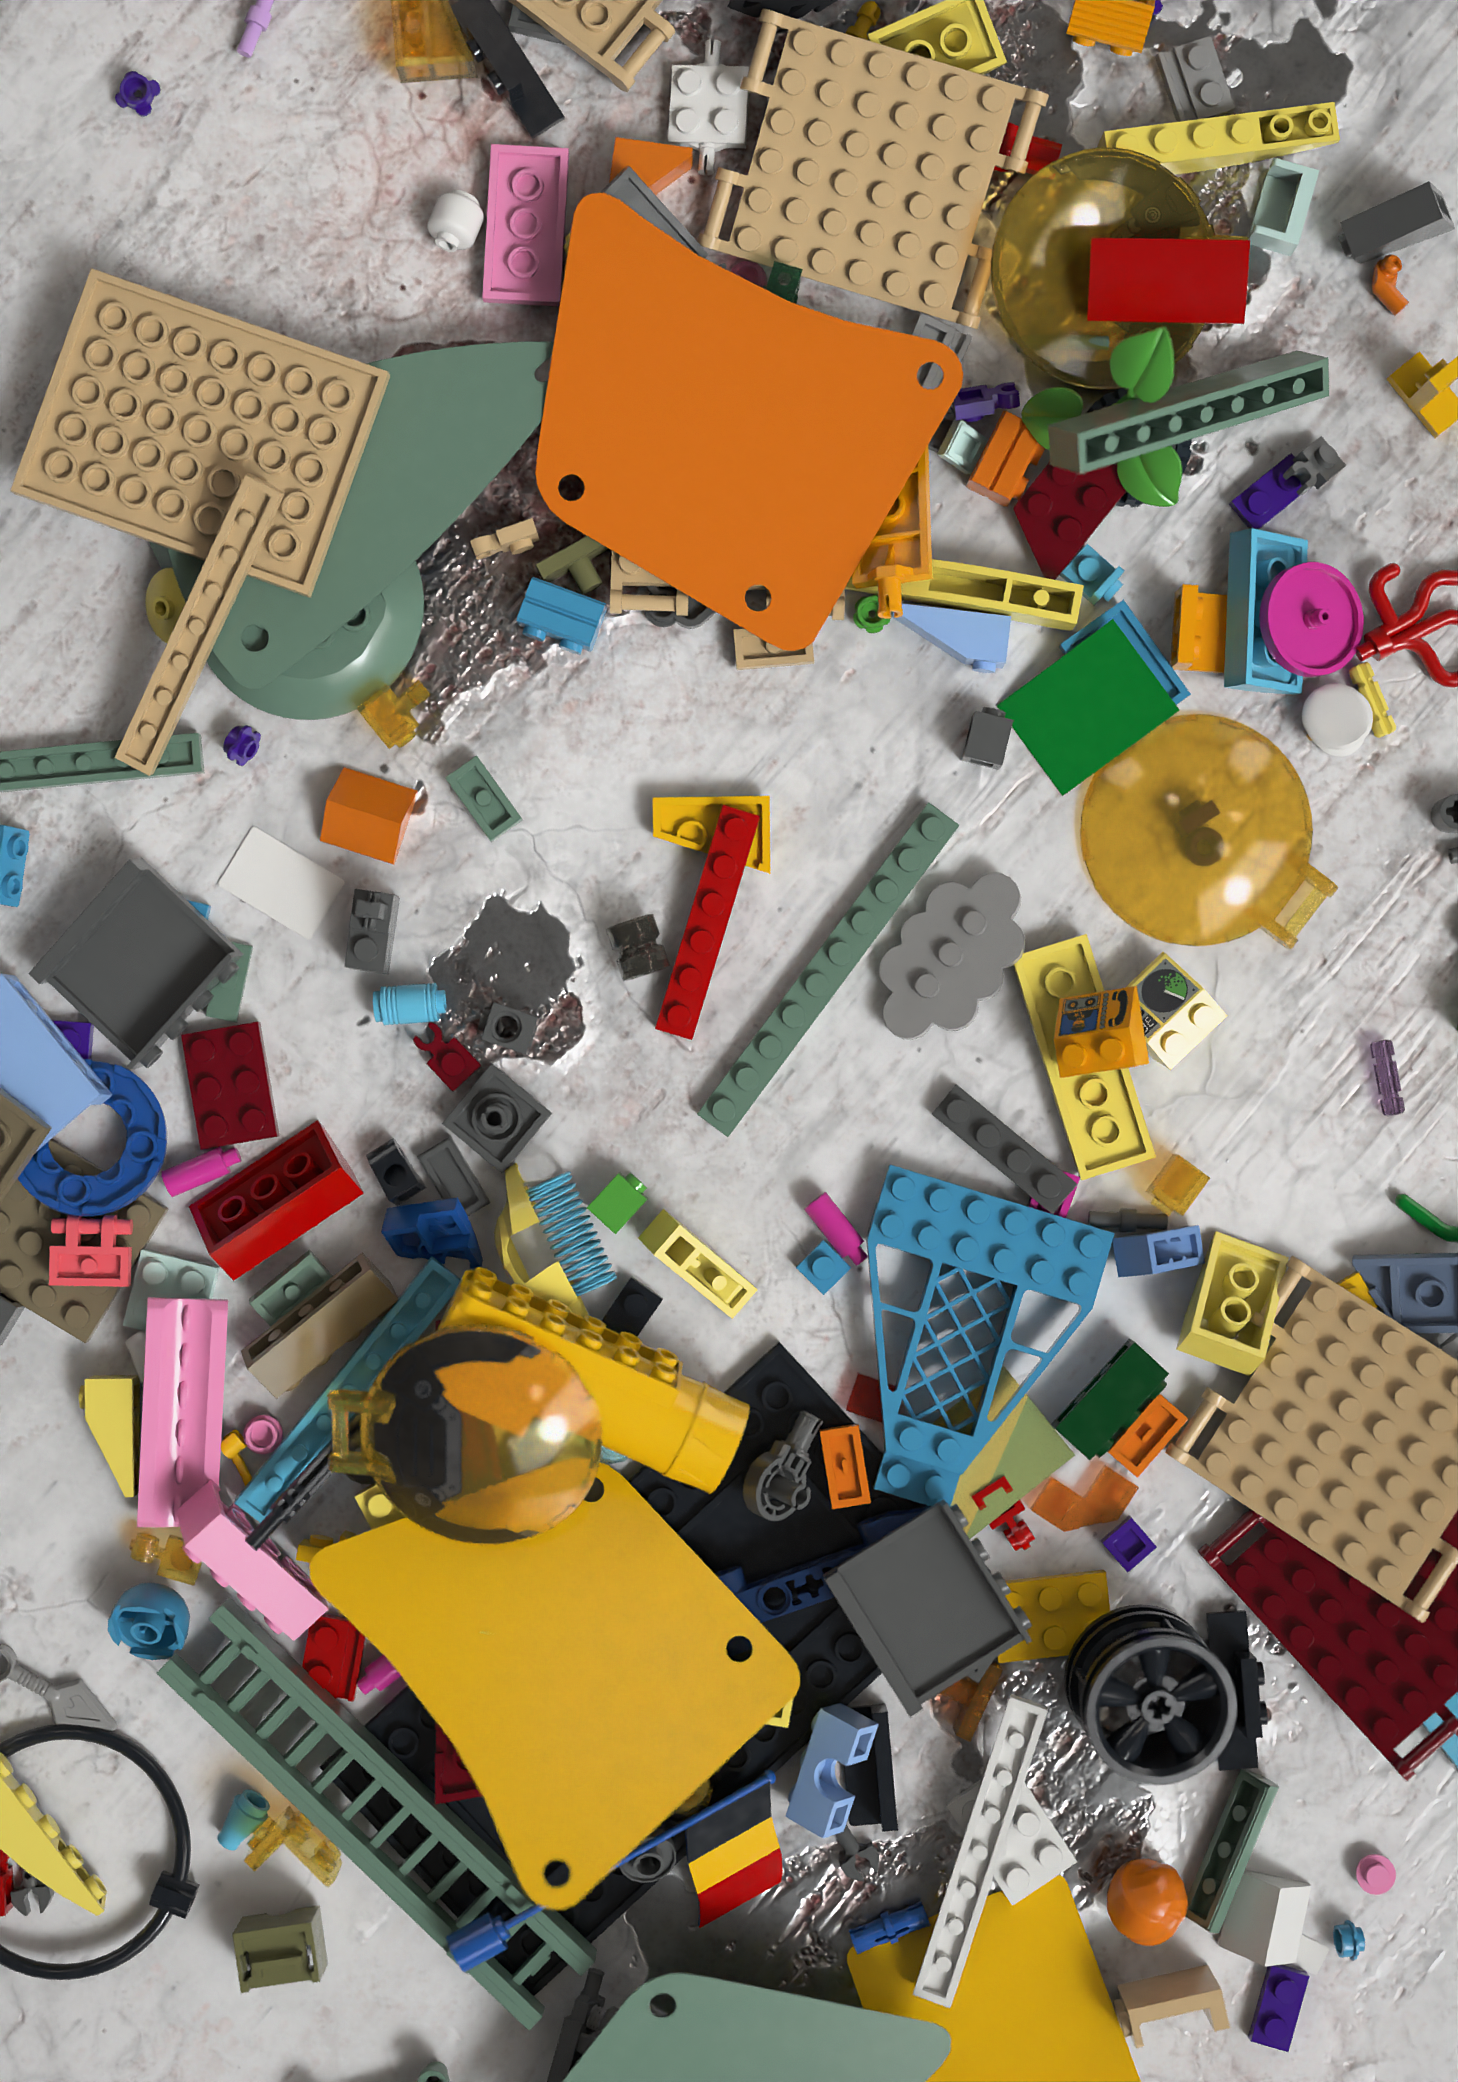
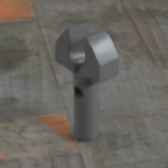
M847 1825L844 1832L835 1834V1837L845 1850V1858L839 1864L847 1877L857 1881H865L863 1874L855 1866L856 1854L869 1860L875 1873L878 1872L879 1852L872 1841L867 1844L858 1843Z
M20 1866L22 1883L18 1888H14L10 1892L12 1905L24 1916H27L31 1912L28 1893L32 1889V1892L39 1898V1909L42 1914L50 1904L54 1896V1890Z

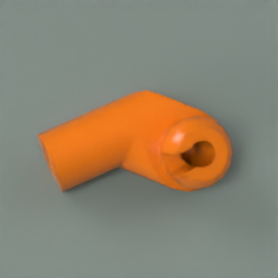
M1389 254L1383 259L1378 260L1374 267L1372 291L1388 310L1396 316L1409 301L1396 288L1397 274L1402 269L1401 260L1397 256Z

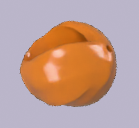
M1134 1859L1123 1864L1112 1877L1107 1889L1108 1914L1117 1930L1132 1942L1144 1946L1162 1944L1174 1935L1180 1923L1186 1917L1188 1898L1185 1885L1177 1870L1171 1865L1152 1859Z

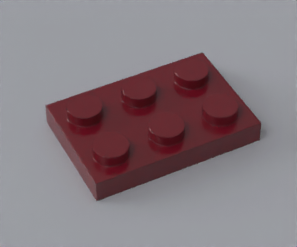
M252 1022L182 1034L181 1038L200 1150L279 1137L261 1023Z

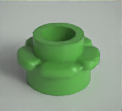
M878 595L864 596L855 604L856 613H854L853 619L858 628H864L868 633H878L882 631L884 625L889 624L891 619H883L878 616ZM869 611H874L876 616L873 618L869 617Z

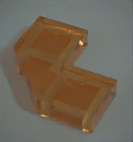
M1106 1465L1103 1466L1084 1497L1051 1476L1030 1507V1510L1063 1532L1080 1529V1527L1119 1520L1139 1487Z

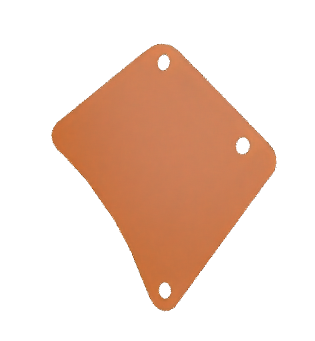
M606 193L588 194L578 203L573 215L537 450L535 472L537 486L549 509L566 524L767 643L787 651L804 649L814 642L960 391L963 380L962 365L954 351L936 340L845 321L789 302L697 255L644 219L621 200ZM928 362L938 364L943 371L942 383L934 389L923 388L917 380L918 369ZM573 474L579 476L584 483V493L576 501L565 500L558 491L559 482L566 475ZM754 585L765 586L771 594L770 605L762 611L751 610L745 602L746 591Z

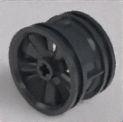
M1141 1604L1111 1610L1088 1625L1070 1650L1064 1674V1688L1070 1709L1100 1758L1122 1777L1148 1785L1177 1783L1189 1779L1206 1769L1215 1761L1227 1745L1234 1729L1237 1713V1700L1232 1680L1223 1664L1207 1647L1196 1630L1176 1613L1158 1606ZM1170 1650L1186 1653L1196 1659L1197 1665L1178 1682L1172 1677L1165 1675ZM1138 1656L1144 1677L1137 1680L1133 1686L1113 1675L1121 1665L1131 1658ZM1185 1701H1191L1189 1706L1183 1713L1185 1708ZM1126 1706L1127 1714L1131 1720L1123 1724L1116 1731L1112 1732L1100 1725L1099 1707ZM1148 1731L1156 1732V1733L1147 1735Z

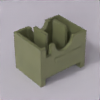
M320 1905L298 1908L282 1915L272 1916L264 1913L244 1916L232 1934L241 1993H247L253 1988L312 1980V1983L320 1982L328 1965ZM307 1945H311L313 1965H310V1955L307 1954Z

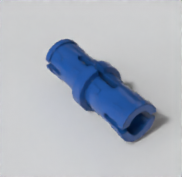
M922 1901L891 1914L888 1911L881 1913V1918L849 1929V1933L857 1954H860L889 1941L891 1944L899 1942V1937L931 1925Z

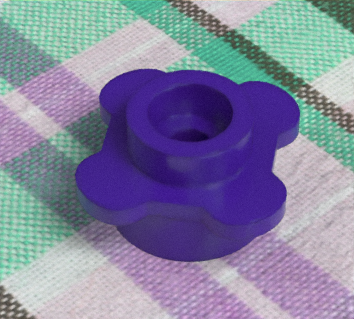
M130 71L125 74L120 84V92L116 94L115 100L119 107H129L136 110L139 116L145 117L152 112L151 103L154 97L160 94L161 88L156 80L148 81L146 77L138 74V72ZM141 91V96L136 97L135 92Z
M248 725L234 727L226 736L223 744V750L227 754V758L231 761L236 759L237 765L244 766L256 755L259 749L261 734L257 731L252 732V728Z

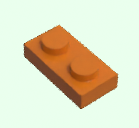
M1161 1394L1145 1404L1140 1410L1141 1414L1136 1421L1120 1433L1114 1440L1112 1447L1107 1451L1137 1478L1188 1420L1183 1413Z
M851 1424L820 1429L832 1509L871 1503L859 1425Z

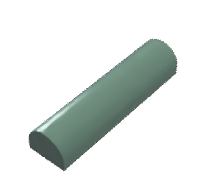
M1240 1769L1187 1897L1188 1908L1186 1917L1211 1933L1220 1932L1279 1789V1786L1271 1780L1244 1769Z

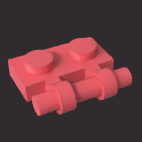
M68 1215L67 1218H52L51 1232L53 1234H66L65 1245L50 1246V1286H131L132 1247L116 1246L117 1235H132V1219H118L117 1215H104L102 1219H89L74 1215ZM82 1234H101V1246H81Z

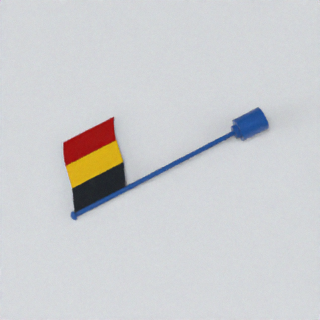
M764 1770V1776L634 1848L612 1870L685 1830L687 1863L698 1897L699 1928L779 1884L782 1881L783 1874L782 1854L771 1817L770 1783L771 1785L774 1784L776 1780L775 1773L771 1770ZM535 1904L505 1922L500 1915L494 1918L488 1912L447 1935L448 1946L460 1969L465 1973L508 1948L506 1940L511 1937L508 1929L546 1907Z

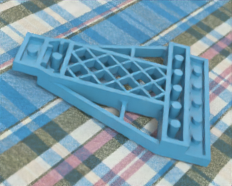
M888 1166L865 1239L867 1244L884 1445L883 1455L873 1485L874 1489L928 1506H932L944 1499L949 1507H951L959 1476L965 1472L1093 1309L1115 1233L900 1167ZM878 1244L926 1258L931 1262L918 1310L911 1312L880 1302L876 1246ZM942 1264L955 1267L939 1276ZM963 1270L991 1278V1280L973 1289ZM958 1272L968 1292L949 1302L938 1282ZM1001 1282L1014 1285L1010 1298ZM995 1283L1005 1304L986 1313L976 1293ZM936 1288L944 1305L928 1313ZM1027 1290L1070 1302L1079 1307L1076 1315L1046 1353L1016 1344L1011 1338L1024 1292ZM971 1296L981 1317L962 1326L952 1306ZM947 1309L957 1330L937 1339L928 1319ZM1007 1309L998 1336L989 1318ZM882 1310L897 1313L913 1320L912 1330L893 1391L889 1390L887 1382ZM984 1321L994 1341L975 1351L965 1331ZM925 1326L933 1343L916 1351L923 1327ZM960 1334L970 1354L951 1364L940 1344ZM996 1346L987 1374L978 1355ZM936 1347L946 1367L926 1377L916 1357ZM1014 1349L1039 1357L1040 1360L995 1418L989 1421L987 1419L1007 1351ZM974 1359L983 1379L963 1388L954 1368ZM912 1364H914L922 1380L905 1389ZM949 1371L959 1391L939 1401L929 1382ZM925 1384L935 1404L915 1415L905 1395ZM985 1384L976 1412L967 1393ZM962 1396L972 1416L952 1426L942 1406ZM901 1401H903L911 1417L898 1413ZM938 1409L948 1428L918 1419ZM973 1422L970 1435L957 1431Z

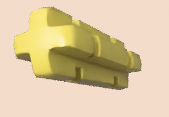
M1364 662L1352 667L1349 670V675L1353 685H1358L1359 689L1357 691L1368 700L1373 712L1371 728L1374 735L1380 738L1396 730L1395 722L1392 715H1387L1386 711L1389 708L1378 682H1374L1372 679L1375 674L1370 663Z

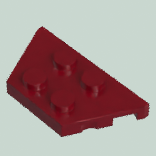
M1049 461L1013 507L1044 578L1056 580L1126 493L1119 480L1117 472L1118 462L1080 474L1051 465Z

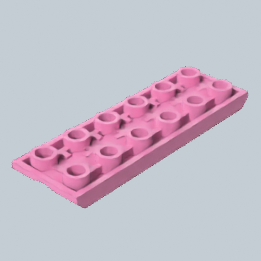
M148 1297L137 1527H180L176 1510L210 1479L219 1487L228 1299Z

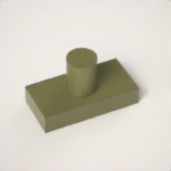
M586 536L537 563L536 567L542 580L549 583L570 572L581 593L586 594L603 583L590 560L610 549Z

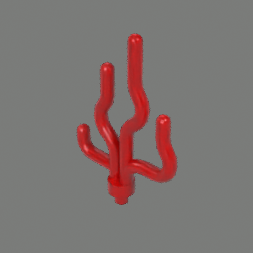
M1389 563L1373 574L1369 582L1368 592L1383 624L1364 634L1365 643L1356 647L1357 652L1355 654L1361 662L1370 657H1373L1376 661H1381L1404 649L1411 650L1419 656L1427 673L1434 682L1443 687H1458V671H1446L1435 651L1427 641L1422 639L1444 626L1450 624L1458 626V610L1447 609L1417 623L1426 612L1431 594L1437 587L1442 585L1458 586V570L1442 569L1429 574L1418 586L1410 609L1397 616L1385 593L1384 586L1387 582L1399 576L1400 566L1396 563Z

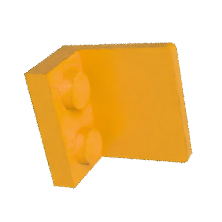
M1183 584L1175 592L1170 665L1173 670L1224 673L1227 595L1198 593L1199 585Z

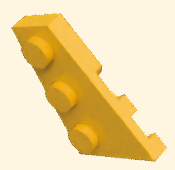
M770 796L653 797V837L707 854L723 805L759 815V823L745 866L771 874Z

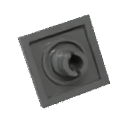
M491 1064L442 1124L498 1171L504 1173L553 1113L498 1067Z

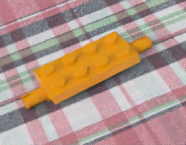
M928 446L852 574V584L856 589L878 586L877 613L883 619H891V612H894L895 618L903 615L901 584L932 579Z

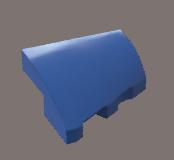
M458 1197L387 1208L381 1233L396 1256L428 1260L433 1257L441 1264H445L446 1257L469 1260L471 1269L482 1267L483 1258L475 1232Z

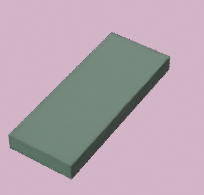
M231 942L244 954L236 963L239 966V970L225 984L219 981L211 990L214 997L208 1003L206 1016L237 1022L253 946Z

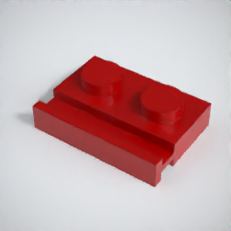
M323 1614L309 1627L302 1667L308 1672V1675L323 1689L325 1688L335 1699L343 1698L354 1702L366 1637L347 1618Z

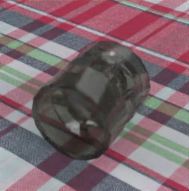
M653 914L634 918L606 929L612 950L620 952V957L616 962L623 982L670 967L664 945L657 944L656 942L660 933Z

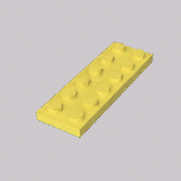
M1087 934L1023 953L1021 959L1013 967L1080 1180L1156 1158L1129 1068L1060 1078L1054 1034L1060 998L1104 991Z

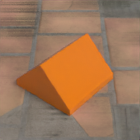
M343 767L326 800L320 841L395 865L418 791Z

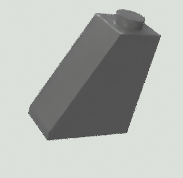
M1428 181L1340 222L1344 234L1338 237L1346 257L1353 256V259L1361 264L1455 229L1442 192Z

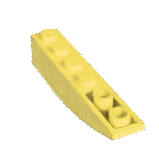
M1335 102L1104 131L1097 145V152H1117L1137 156L1153 163L1169 175L1219 169L1298 153L1338 143L1340 136ZM1101 180V181H1102V185L1116 183V182Z
M932 559V579L901 584L902 600L954 610L1011 616L1012 621L1072 631L1077 624L1084 585L994 568ZM852 576L845 586V589L878 595V586L856 589L852 584Z
M0 1753V1849L25 1871L61 1896L96 1916L104 1912L105 1895L107 1894L103 1882L97 1875L93 1874L90 1876L82 1866L84 1861L74 1845L70 1844L67 1846L59 1836L60 1829L56 1821L49 1814L43 1816L35 1805L37 1800L32 1790L25 1783L20 1785L11 1774L13 1773V1768L10 1762Z

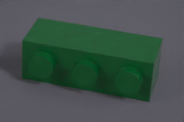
M1128 1339L1051 1425L1088 1460H1091L1095 1455L1100 1458L1114 1444V1440L1111 1437L1122 1426L1124 1429H1127L1136 1421L1141 1414L1138 1408L1147 1398L1154 1400L1165 1389L1167 1382L1164 1379L1169 1373L1136 1342Z

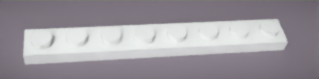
M1010 1693L914 1987L913 1995L951 2008L1047 1715L1048 1706Z

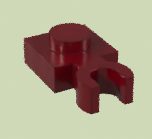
M430 1022L428 1027L435 1034L434 1040L426 1044L420 1037L415 1036L413 1042L419 1049L430 1051L434 1055L426 1064L454 1092L482 1064L456 1037L446 1044L443 1040V1031L440 1026Z

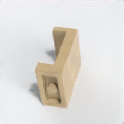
M1208 1965L1117 1985L1120 1999L1113 2000L1115 2013L1119 2024H1121L1124 2037L1131 2036L1136 2048L1144 2047L1140 2031L1142 2023L1203 2010L1214 2031L1230 2028L1221 1987Z

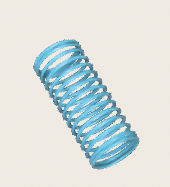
M568 1171L527 1189L526 1193L530 1197L529 1200L531 1202L554 1194L533 1205V1209L536 1210L555 1203L537 1213L536 1216L538 1218L561 1210L542 1220L539 1225L543 1226L567 1217L544 1229L543 1233L547 1234L571 1225L548 1237L546 1241L550 1242L576 1232L550 1247V1249L554 1250L578 1241L554 1254L555 1258L584 1248L559 1261L560 1265L590 1255L563 1269L564 1273H568L593 1263L567 1277L568 1281L597 1271L571 1285L576 1296H580L615 1280L617 1275H615V1271L603 1273L612 1266L611 1263L600 1265L608 1259V1255L596 1257L604 1252V1247L590 1250L601 1243L600 1239L587 1242L598 1233L597 1231L585 1233L593 1228L594 1224L588 1223L579 1226L588 1221L590 1215L573 1219L584 1213L587 1209L586 1207H581L570 1211L582 1204L583 1199L566 1203L578 1196L580 1192L574 1191L562 1195L573 1189L576 1183L556 1188L572 1179L571 1172Z

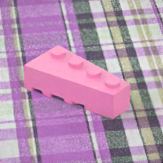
M210 1479L176 1510L184 1541L182 1546L184 1552L193 1562L199 1564L202 1561L210 1568L213 1578L221 1586L226 1588L230 1585L236 1590L239 1600L250 1611L259 1610L265 1616L264 1620L275 1633L280 1635L284 1632L295 1641L329 1609L326 1599L320 1595L310 1578L288 1556H285L282 1560L278 1558L281 1555L280 1551L270 1538L257 1551H254L245 1542L254 1531L252 1525L244 1517L245 1513L235 1503L228 1508L221 1501L219 1495L221 1489Z

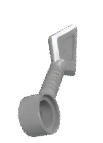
M0 1644V1654L5 1656L8 1661L7 1670L0 1673V1682L8 1678L47 1699L55 1725H81L108 1731H114L117 1728L115 1720L82 1679L57 1686L52 1683L50 1684V1682H46L41 1677H37V1675H33L28 1670H24V1668L17 1665V1656L14 1650L8 1645Z

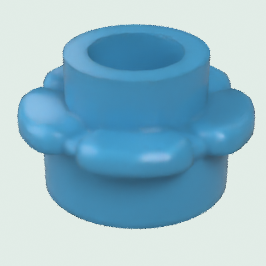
M1346 1920L1342 1925L1334 1926L1333 1938L1338 1956L1340 1958L1350 1957L1352 1961L1357 1960L1359 1952L1365 1950V1938L1361 1927H1355L1354 1923L1350 1920Z

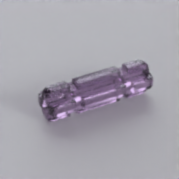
M1389 1039L1374 1041L1370 1044L1372 1058H1376L1377 1063L1373 1064L1378 1093L1383 1096V1100H1380L1382 1113L1385 1116L1401 1114L1405 1111L1403 1097H1399L1398 1093L1402 1090L1396 1060H1392V1055H1395L1393 1042Z

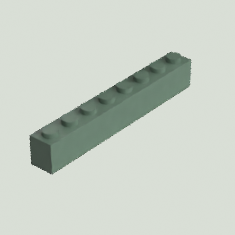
M1296 350L1170 388L1161 399L1152 403L1137 398L1048 425L1051 465L1081 474L1328 397V357Z

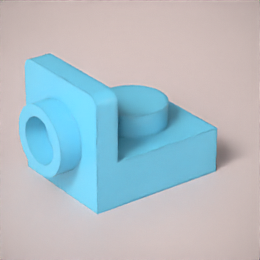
M1086 544L1062 571L1060 576L1069 583L1084 585L1082 595L1095 606L1101 598L1108 602L1123 586V583L1118 579L1125 570L1120 566L1115 569L1091 546Z

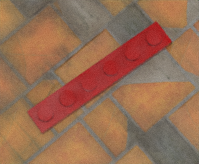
M726 805L722 806L655 1027L657 1030L686 1039H693L759 823V815Z

